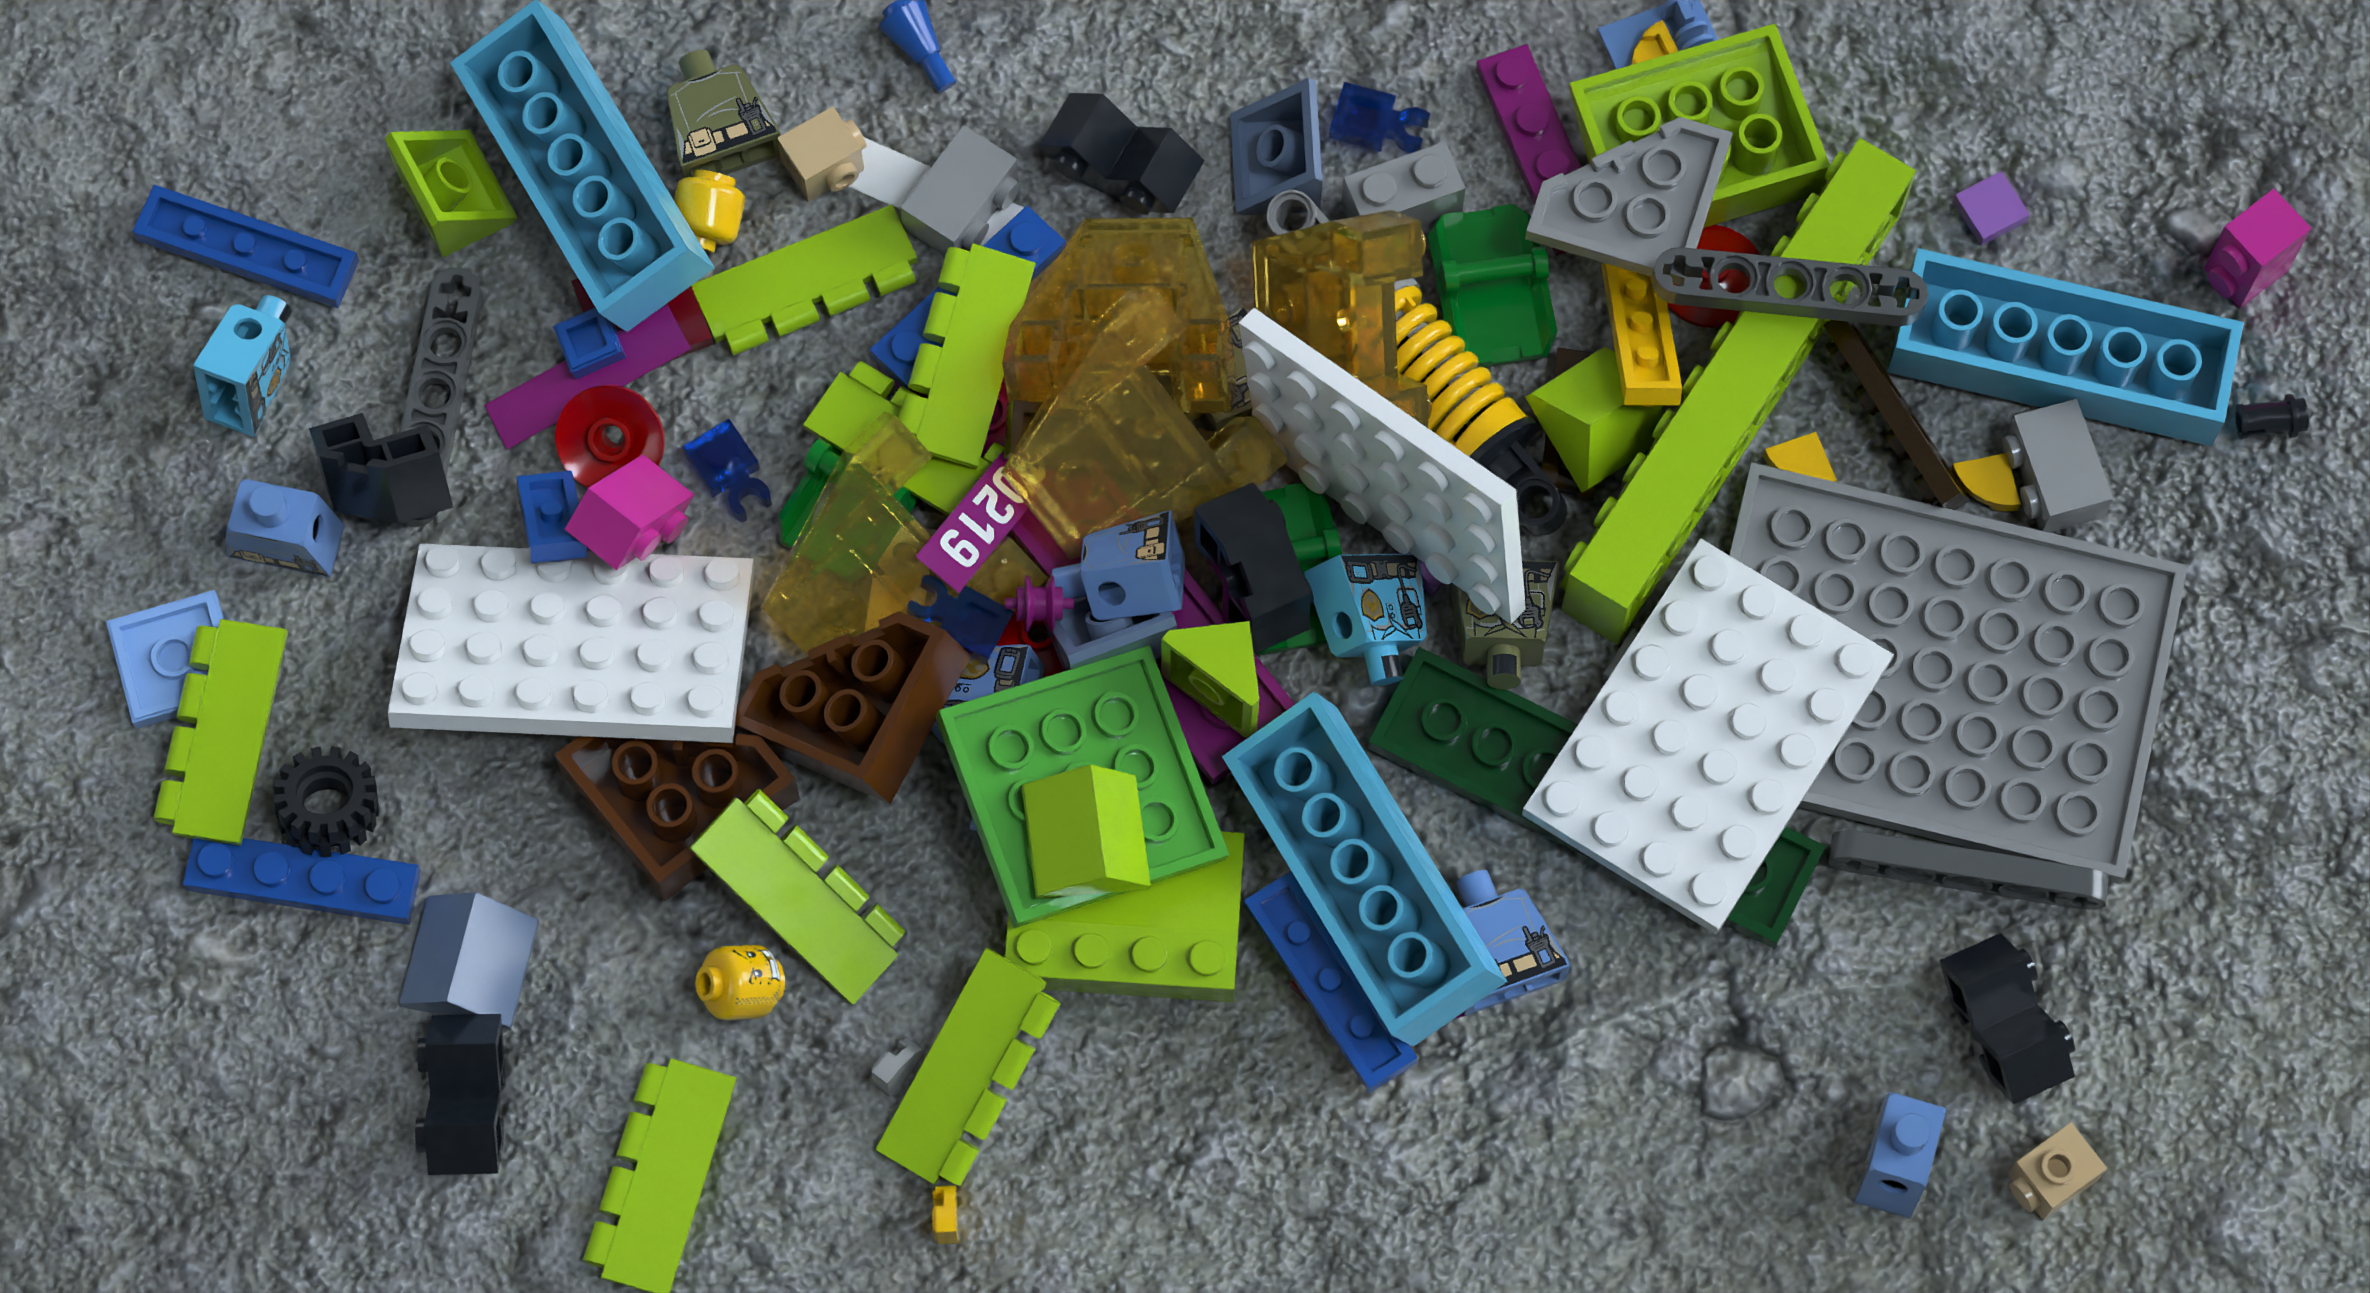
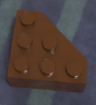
M900 611L878 620L880 626L853 638L847 633L807 650L808 657L782 668L778 664H774L756 672L737 706L735 727L745 735L761 736L778 756L891 804L935 724L937 712L943 709L971 657L944 629Z
M737 734V737H733V743L578 736L555 754L564 778L664 901L708 869L688 848L734 798H738L744 804L755 791L760 789L782 811L800 799L795 777L761 736Z

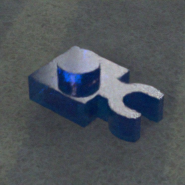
M1344 82L1330 126L1329 138L1379 152L1382 151L1385 138L1394 140L1396 145L1404 152L1413 153L1422 149L1423 138L1412 136L1405 129L1411 125L1428 128L1430 113L1419 107H1410L1403 111L1394 110L1396 95Z
M729 418L682 446L685 457L712 497L728 490L730 510L733 516L741 523L748 520L746 511L740 504L745 496H758L766 508L772 505L767 485L758 478L749 477L760 469L759 462Z
M924 575L920 587L925 591L931 592L936 602L931 606H921L917 602L910 600L906 609L907 614L927 623L935 620L942 623L941 628L947 631L972 658L987 665L1009 625L1014 611L1005 609L1004 605L966 585L956 599L948 594L947 588L941 580L931 575Z

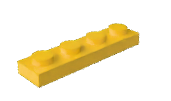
M1602 262L1601 269L1624 405H1641L1644 407L1680 405L1682 384L1667 302L1655 293L1652 287V277Z

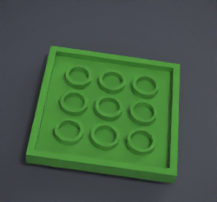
M1150 645L939 710L935 716L1014 929L1129 892L1036 899L1021 788L1025 783L1090 764L1136 775L1150 884L1225 861L1230 855Z

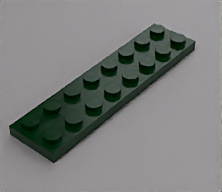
M1418 647L1403 675L1404 678L1400 681L1371 735L1367 748L1592 859L1522 815L1523 808L1578 724L1509 690L1492 688L1487 684V679ZM1786 826L1727 917L1724 925L1775 949L1826 846Z

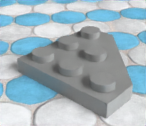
M1678 117L1660 126L1659 131L1634 143L1630 140L1592 158L1590 164L1565 176L1563 173H1560L1543 181L1527 227L1525 239L1652 277L1656 259L1662 252L1678 247L1697 249L1733 132ZM1673 266L1671 273L1668 275L1672 276L1673 284L1683 286L1686 278L1683 274V267Z

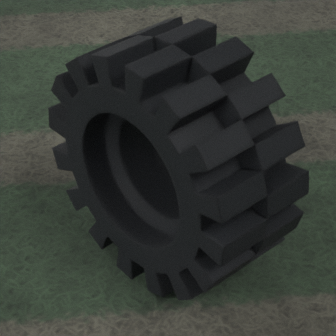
M321 746L311 748V759L306 760L302 752L294 755V768L285 763L279 770L281 779L275 778L273 801L278 828L281 835L286 833L287 842L292 847H295L301 841L302 853L312 856L315 846H318L321 850V857H332L331 847L339 846L343 855L351 852L350 840L353 839L361 846L367 841L366 830L373 833L377 825L376 816H379V803L375 776H372L371 768L366 761L359 765V757L352 751H349L345 759H342L340 747L331 746L329 756H322ZM320 790H338L345 793L348 797L347 804L340 810L332 813H314L307 810L304 806L305 799Z

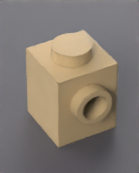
M834 106L777 137L781 161L808 202L829 190L836 192L847 188L858 178L859 173L864 171L862 149L867 147L865 139L852 119L844 122Z
M2070 1122L2016 1161L2007 1175L2013 1181L2010 1183V1189L2020 1205L2028 1212L2035 1210L2041 1219L2045 1220L2096 1183L2108 1168L2072 1122Z

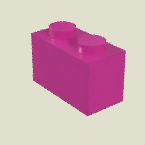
M2273 188L2224 227L2204 267V270L2208 273L2207 276L2210 284L2222 297H2230L2239 308L2243 307L2289 271L2311 227Z
M641 455L590 486L564 530L615 570H618L635 558L640 561L645 560L663 540L667 544L674 541L683 531L689 520V517L684 512L695 494L645 455Z

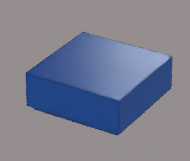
M596 307L553 326L569 369L576 380L627 358L613 322L599 314Z

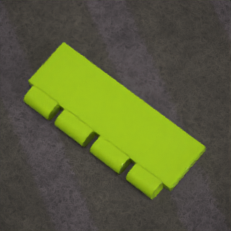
M891 204L698 281L691 286L715 343L726 339L734 356L769 342L768 335L763 326L767 322L772 321L778 337H782L819 322L820 318L814 306L817 302L823 301L829 317H832L871 301L865 286L867 282L873 280L880 297L916 283L910 265L917 263L918 258L895 208Z
M972 243L970 251L957 247H949L947 249L937 285L942 289L957 293V297L941 292L934 294L923 336L926 339L943 345L938 347L928 343L920 344L908 384L910 389L927 394L928 397L923 398L917 395L906 394L895 429L897 435L915 441L913 450L974 469L978 468L1036 265L1035 262Z
M863 361L857 363L849 377L839 372L804 422V429L894 484L899 483L911 491L912 495L947 516L953 512L1004 450L1003 446L995 442L985 454L984 459L980 458L977 469L913 450L915 441L897 435L895 429L905 395L917 394L901 386L891 399V402H889L885 398L890 393L894 380Z
M220 619L218 628L204 625L196 627L188 665L209 672L208 676L196 673H187L185 676L176 718L183 722L197 725L196 729L181 726L174 727L164 772L170 775L185 777L184 783L171 780H163L161 782L153 820L158 823L174 826L172 832L174 836L237 846L242 845L288 637L287 629Z
M758 789L744 804L738 798H734L688 849L850 1005H854L897 958L899 954L892 947L904 935L905 930L878 903L873 904L860 917L856 912L867 901L869 895L838 864L829 868L821 878L815 873L825 864L829 856L799 826H792L779 839L774 833L785 824L789 817L764 792Z
M985 948L875 1150L932 1184H937L940 1177H943L961 1186L980 1151L977 1146L962 1138L965 1131L977 1138L986 1140L1008 1101L1005 1096L990 1088L993 1080L1006 1088L1014 1090L1036 1050L1029 1043L1017 1038L1020 1031L1023 1030L1035 1038L1042 1039L1061 1004L1056 999L1042 992L1047 982L995 951Z
M670 1058L668 1068L653 1063H645L633 1102L639 1106L652 1109L654 1112L652 1116L638 1112L629 1113L616 1153L617 1158L637 1164L634 1172L622 1167L612 1166L598 1211L619 1219L617 1226L600 1221L594 1222L582 1260L587 1264L603 1268L601 1279L647 1293L671 1292L737 1077Z

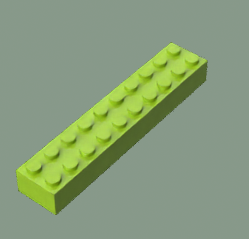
M1859 138L1849 154L1842 150L1837 153L1826 171L1824 179L1827 182L1820 194L1817 195L1813 192L1810 194L1797 215L1796 221L1799 224L1791 238L1783 235L1770 256L1868 266L1902 215L1917 170L1864 139ZM1782 275L1774 281L1775 290L1784 298L1796 299L1805 292L1804 284L1796 276ZM1839 280L1830 286V294L1834 300L1843 304L1855 284L1847 280ZM1740 311L1734 324L1728 321L1724 323L1710 347L1713 353L1705 368L1698 364L1682 388L1684 397L1676 412L1668 408L1658 422L1652 434L1655 440L1647 456L1639 452L1623 477V481L1626 484L1618 500L1610 496L1600 509L1593 523L1597 528L1589 540V545L1580 541L1570 554L1564 566V570L1567 573L1559 586L1560 589L1565 591L1561 608L1562 612L1617 645L1620 643L1826 329L1823 324L1828 322L1829 319Z

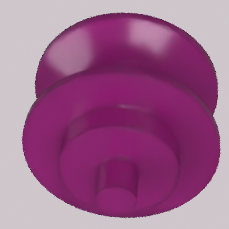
M1025 575L1024 587H1016V597L1005 598V609L1016 610V621H1024L1025 632L1029 631L1033 621H1045L1050 632H1054L1055 621H1062L1063 609H1073L1074 607L1073 598H1063L1062 587H1055L1054 575H1050L1045 587H1034L1029 576Z

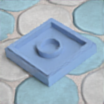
M215 590L106 621L131 720L136 729L176 718L187 673L208 676L209 671L193 668L188 663L196 627L204 625L218 628L220 619H224L219 597Z

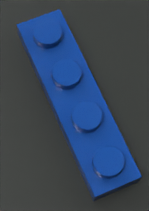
M153 185L132 231L135 239L139 242L339 308L359 263L357 253L157 185Z
M1027 205L988 240L983 247L1035 262L1036 265L1031 279L1033 281L1066 250V240ZM939 286L869 349L871 359L900 386H904L911 391L913 390L908 387L920 344L928 343L938 347L943 345L926 339L923 336L934 294L941 292L957 297V293L947 291Z
M243 838L241 846L193 839L183 886L186 891L410 925L421 870L417 864L351 854L342 855L332 851V857H321V850L314 849L311 856L302 853V847L299 846L292 847L286 844Z
M1292 871L1244 900L1245 909L1368 1093L1373 1092L1418 1063V1057L1410 1045L1390 1034Z

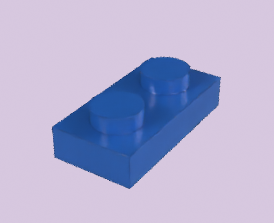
M572 470L517 476V492L531 563L561 562L567 559L588 557L587 547L564 530L579 505Z

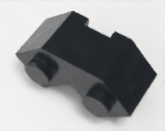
M1069 93L1039 143V146L1054 160L1052 163L1053 167L1060 174L1071 180L1080 181L1122 202L1132 211L1142 215H1147L1149 212L1174 213L1205 161L1172 128L1137 127L1104 94Z
M363 413L309 428L322 478L334 511L400 524L410 520H425L433 517L440 511L454 508L441 457L428 425L373 440Z
M1252 482L1195 507V546L1223 581V619L1227 624L1249 621L1253 653L1256 654L1309 630L1310 605L1314 602V596L1311 586L1301 570L1286 530L1285 517L1277 502L1273 499L1267 500L1256 484Z
M1999 933L1939 960L1951 1005L1961 1025L1964 1026L1970 1023L1975 1037L1982 1045L1984 1053L1978 1058L1988 1078L2013 1105L2075 1077L2070 1054L2075 1052L2073 1038L2063 1021L2054 1022L2038 1005L2032 984L2033 981L2038 979V974L2031 956L2024 948L2017 950Z
M501 1014L432 1015L428 1036L426 1038H419L417 1043L418 1071L428 1072L430 1097L426 1116L416 1119L417 1153L426 1152L428 1175L498 1174L504 1145V1119L501 1117L500 1112L501 1085H505V1053Z

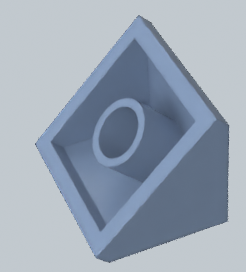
M1307 78L1230 113L1236 213L1243 216L1267 215V208L1271 200L1277 194L1286 190H1298L1305 193L1320 209L1322 167L1316 81ZM1295 210L1291 213H1308V211Z
M1087 596L1073 599V609H1063L1062 621H1055L1054 632H1050L1046 622L1043 621L1063 671L1150 645L1156 660L1161 658V639L1168 630L1177 629L1176 620L1171 611L1097 620L1093 617Z
M477 892L428 896L400 997V1007L437 1015L501 1014L502 1028L511 1030L536 938L539 920Z

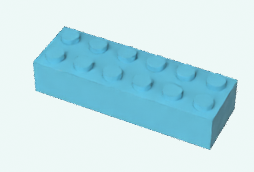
M533 0L450 62L599 314L628 332L715 269L567 24L539 0Z
M1917 248L1909 271H1913L1922 277L1927 285L1928 298L1922 315L1917 321L1907 326L1896 327L1887 368L1888 373L2041 408L2077 399L2085 418L2207 446L2213 445L2225 423L2244 322ZM1906 289L1904 290L1901 308H1906L1910 300L1906 297Z
M1313 691L1222 756L1392 1036L1414 1047L1508 982L1335 705Z

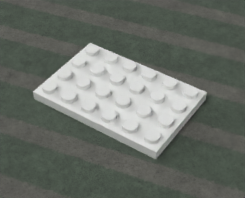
M1253 308L1239 322L1248 378L1247 385L1252 403V416L1257 435V446L1261 453L1276 465L1284 463L1299 474L1302 482L1317 494L1325 492L1341 504L1345 513L1359 524L1367 522L1376 528L1396 551L1402 554H1407L1408 552L1425 563L1428 571L1437 580L1444 584L1452 582L1465 591L1473 604L1482 612L1488 615L1496 613L1512 624L1526 609L1516 489Z
M1700 538L1523 808L1522 815L1717 935L1890 664L1894 654Z
M419 544L388 708L389 725L392 728L733 743L754 580L753 558L650 554L643 561L635 558L620 569L615 570L592 551H587L588 557L567 559L561 562L531 563L528 548Z

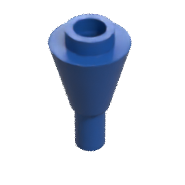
M896 0L887 6L882 12L885 19L880 23L879 29L917 65L922 66L938 93L952 87L956 80L939 54V44L925 0Z

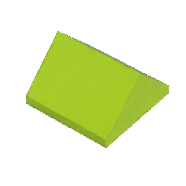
M471 130L390 132L384 138L395 170L442 258L513 224L518 218Z
M1606 347L1594 352L1525 396L1581 492L1588 490L1634 460L1639 452L1644 453L1649 450L1655 440L1652 434L1662 418L1663 405L1655 407L1624 405L1616 353Z
M1249 621L1168 630L1161 639V675L1246 739L1256 733L1259 691Z
M1090 764L1022 785L1036 899L1147 890L1151 887L1136 775Z

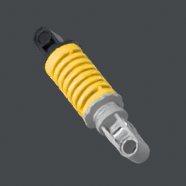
M1286 190L1277 194L1267 208L1268 225L1294 256V262L1324 296L1320 306L1322 312L1329 319H1335L1341 325V329L1337 333L1334 347L1340 354H1344L1355 367L1363 370L1364 378L1368 383L1376 386L1379 395L1515 488L1518 519L1525 530L1535 535H1549L1557 531L1566 519V502L1552 481L1525 451L1539 430V424L1536 420L1526 415L1513 398L1504 397L1505 388L1501 384L1490 383L1492 378L1491 372L1485 367H1477L1478 357L1473 352L1464 351L1465 342L1461 337L1451 336V325L1444 320L1436 321L1437 309L1434 305L1428 303L1420 304L1422 292L1420 285L1414 278L1392 282L1389 276L1386 275L1388 270L1381 260L1374 258L1366 261L1336 224L1332 225L1305 193L1298 190ZM1295 210L1308 211L1307 222L1301 229L1297 231L1284 230V221L1291 212ZM1543 493L1552 497L1551 509L1545 516L1530 518L1525 515L1526 503L1532 496Z

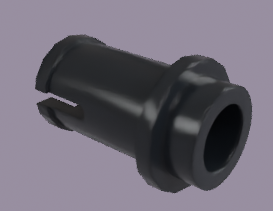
M2286 394L2284 400L2247 405L2237 404L2235 407V423L2240 440L2249 437L2288 433L2290 438H2296L2300 431H2307L2309 427L2306 401L2304 398L2295 399L2293 394Z

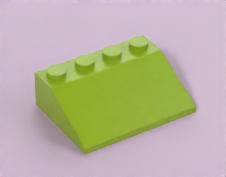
M1776 23L1569 83V91L1589 164L1592 158L1630 140L1633 143L1659 131L1660 126L1678 117L1733 132L1704 227L1807 198L1812 192L1820 194L1827 181L1824 179L1830 163Z
M1221 831L1230 854L1225 861L1151 884V887L1147 890L1129 891L1015 929L1008 915L1005 958L1045 980L1047 984L1043 990L1234 1002L1245 833Z

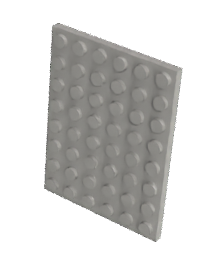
M1751 462L1729 556L1894 654L1890 664L1798 807L1971 849L2097 869L2109 875V882L2122 884L2126 876L2188 565Z

